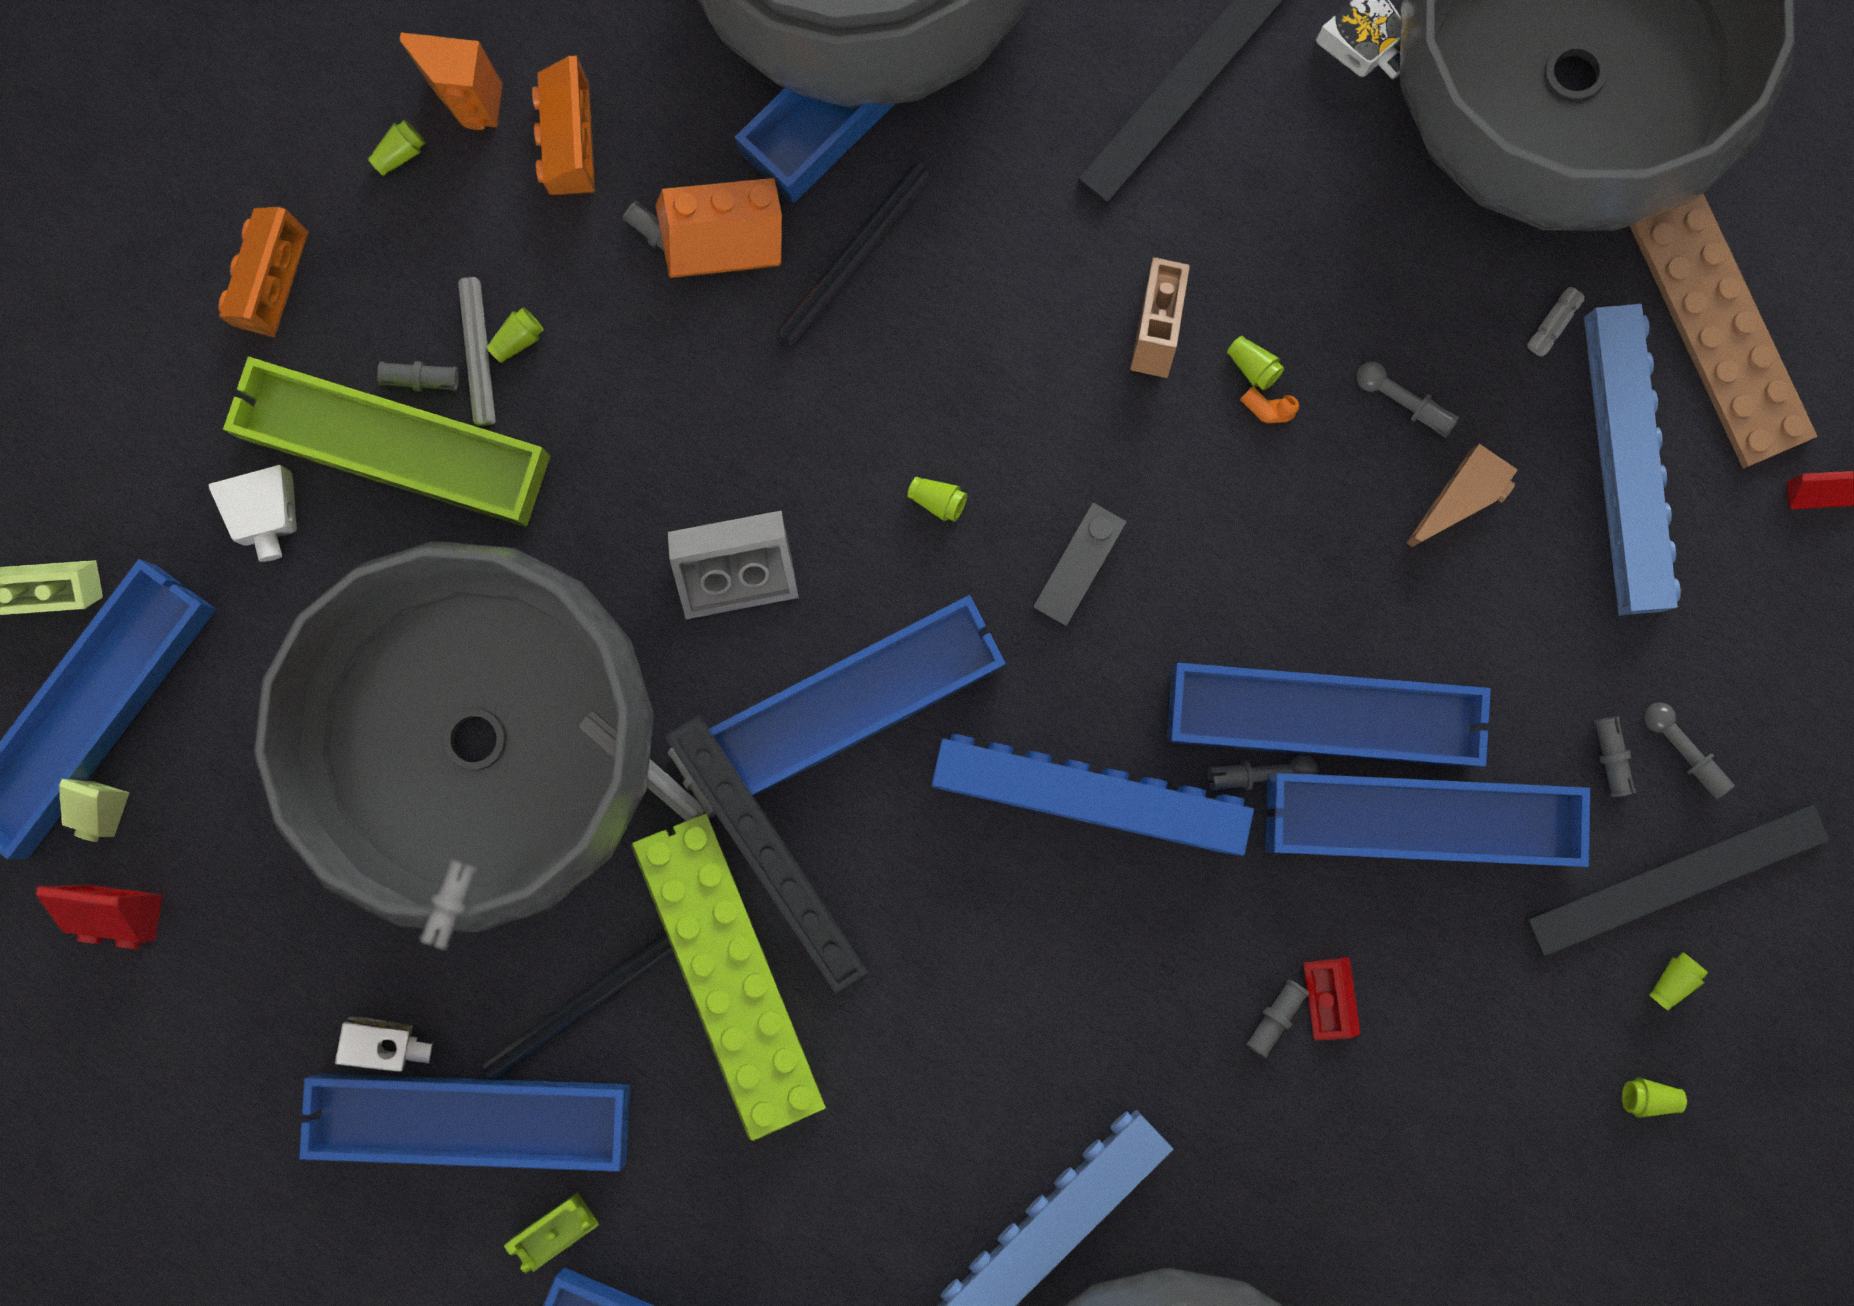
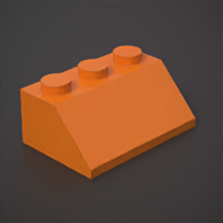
M410 33L400 34V41L428 84L459 123L473 130H483L485 126L497 127L503 84L479 41Z
M577 55L568 56L538 72V86L532 88L534 108L540 111V123L534 124L536 145L541 146L542 160H536L537 179L539 183L544 184L550 195L595 192L589 82Z
M775 178L661 190L656 203V211L669 278L781 265L782 214Z
M280 207L253 209L251 218L247 219L243 225V243L240 252L234 256L231 263L230 273L232 277L228 290L223 291L219 300V317L231 326L275 338L308 235V231L286 209Z

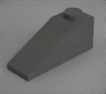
M1092 503L1033 608L1060 624L1067 626L1127 521Z

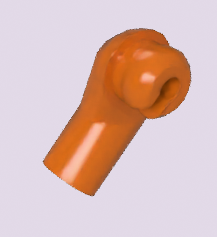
M1252 387L1240 399L1264 423L1288 422L1296 416L1299 410V402L1295 397L1285 395L1283 399L1267 400L1255 387Z

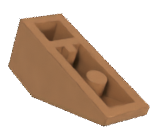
M1153 257L1134 345L1131 371L1168 378L1177 348L1190 265Z
M1478 444L1467 453L1406 543L1414 547L1486 508L1497 500L1503 502L1515 486L1511 479L1517 472V469L1481 444Z

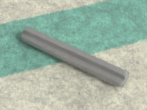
M475 277L460 279L458 286L473 422L477 426H489L495 423L488 349L486 347L487 338L481 283Z
M591 711L582 719L579 728L614 758L617 730L596 712ZM650 760L647 788L685 821L703 815L704 810L698 800Z

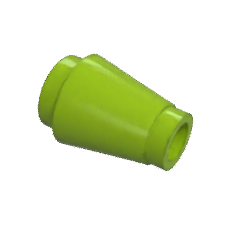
M403 120L398 125L395 123L392 125L368 160L378 172L385 175L421 153L420 148L425 144V141L406 120Z
M522 307L517 313L512 311L486 347L499 362L503 363L507 358L509 359L540 340L538 335L544 329L537 319Z
M1243 336L1238 337L1227 350V354L1232 357L1253 387L1259 386L1263 391L1271 387L1284 371V367L1279 363V357Z
M918 476L913 479L907 494L909 498L943 521L948 519L954 522L957 521L967 500V493L960 491V486L925 478L922 479Z
M1682 952L1677 959L1672 957L1650 996L1669 1011L1673 1005L1675 1006L1705 983L1702 979L1708 972Z
M1636 1078L1634 1081L1626 1082L1622 1091L1624 1109L1628 1113H1633L1638 1118L1682 1113L1687 1105V1097L1684 1090L1643 1078Z

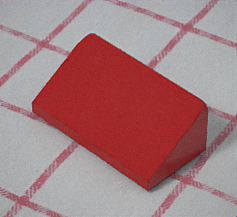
M1854 471L1806 473L1789 479L1786 482L1788 505L1791 509L1854 506Z
M1340 957L1303 962L1306 987L1309 992L1308 1001L1314 1041L1347 1039L1359 1035L1360 1027L1350 958Z

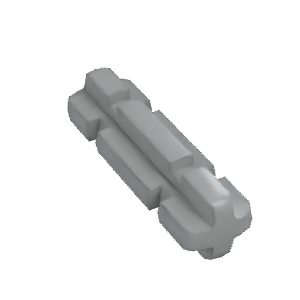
M1569 287L1558 299V303L1554 305L1538 328L1539 332L1534 334L1527 346L1529 350L1538 356H1544L1548 353L1555 339L1560 336L1576 309L1578 310L1584 301V295L1573 287Z

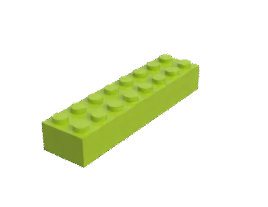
M247 358L237 390L256 400L255 406H252L243 399L234 397L223 430L248 442L527 528L550 459V455L542 447L255 358Z
M706 813L673 826L671 829L673 835L670 837L667 831L664 830L632 843L631 847L747 1137L753 1141L825 1109V1105Z

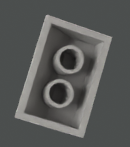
M782 511L668 532L670 563L686 619L799 598Z

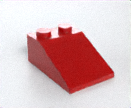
M87 884L37 887L36 896L64 933L77 934L76 941L100 944L102 938L116 939V947L140 949L141 943L155 941L163 897L161 894Z

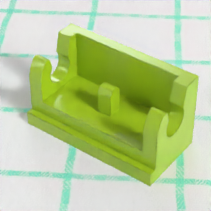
M576 1192L512 1237L504 1247L510 1255L517 1254L523 1263L520 1268L523 1272L535 1271L592 1231L599 1223L579 1193Z

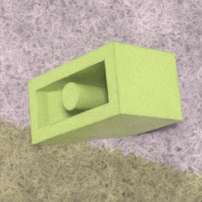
M61 779L59 793L62 825L76 829L74 836L93 842H98L99 837H114L129 792L94 781Z

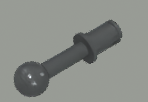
M1367 362L1357 371V383L1363 390L1367 392L1379 390L1414 412L1411 418L1413 422L1419 420L1445 438L1456 425L1459 419L1458 416L1432 401L1431 395L1428 394L1422 400L1387 378V372L1380 363Z
M1657 702L1647 707L1644 712L1645 725L1653 732L1663 733L1691 764L1692 768L1687 773L1689 775L1693 773L1716 800L1735 786L1712 759L1714 754L1711 753L1705 757L1675 723L1676 713L1670 705Z
M1305 754L1295 756L1287 764L1251 767L1248 760H1242L1237 765L1209 766L1207 779L1208 781H1213V783H1209L1211 791L1242 787L1245 791H1250L1253 782L1267 781L1268 774L1318 775L1319 766L1313 757Z

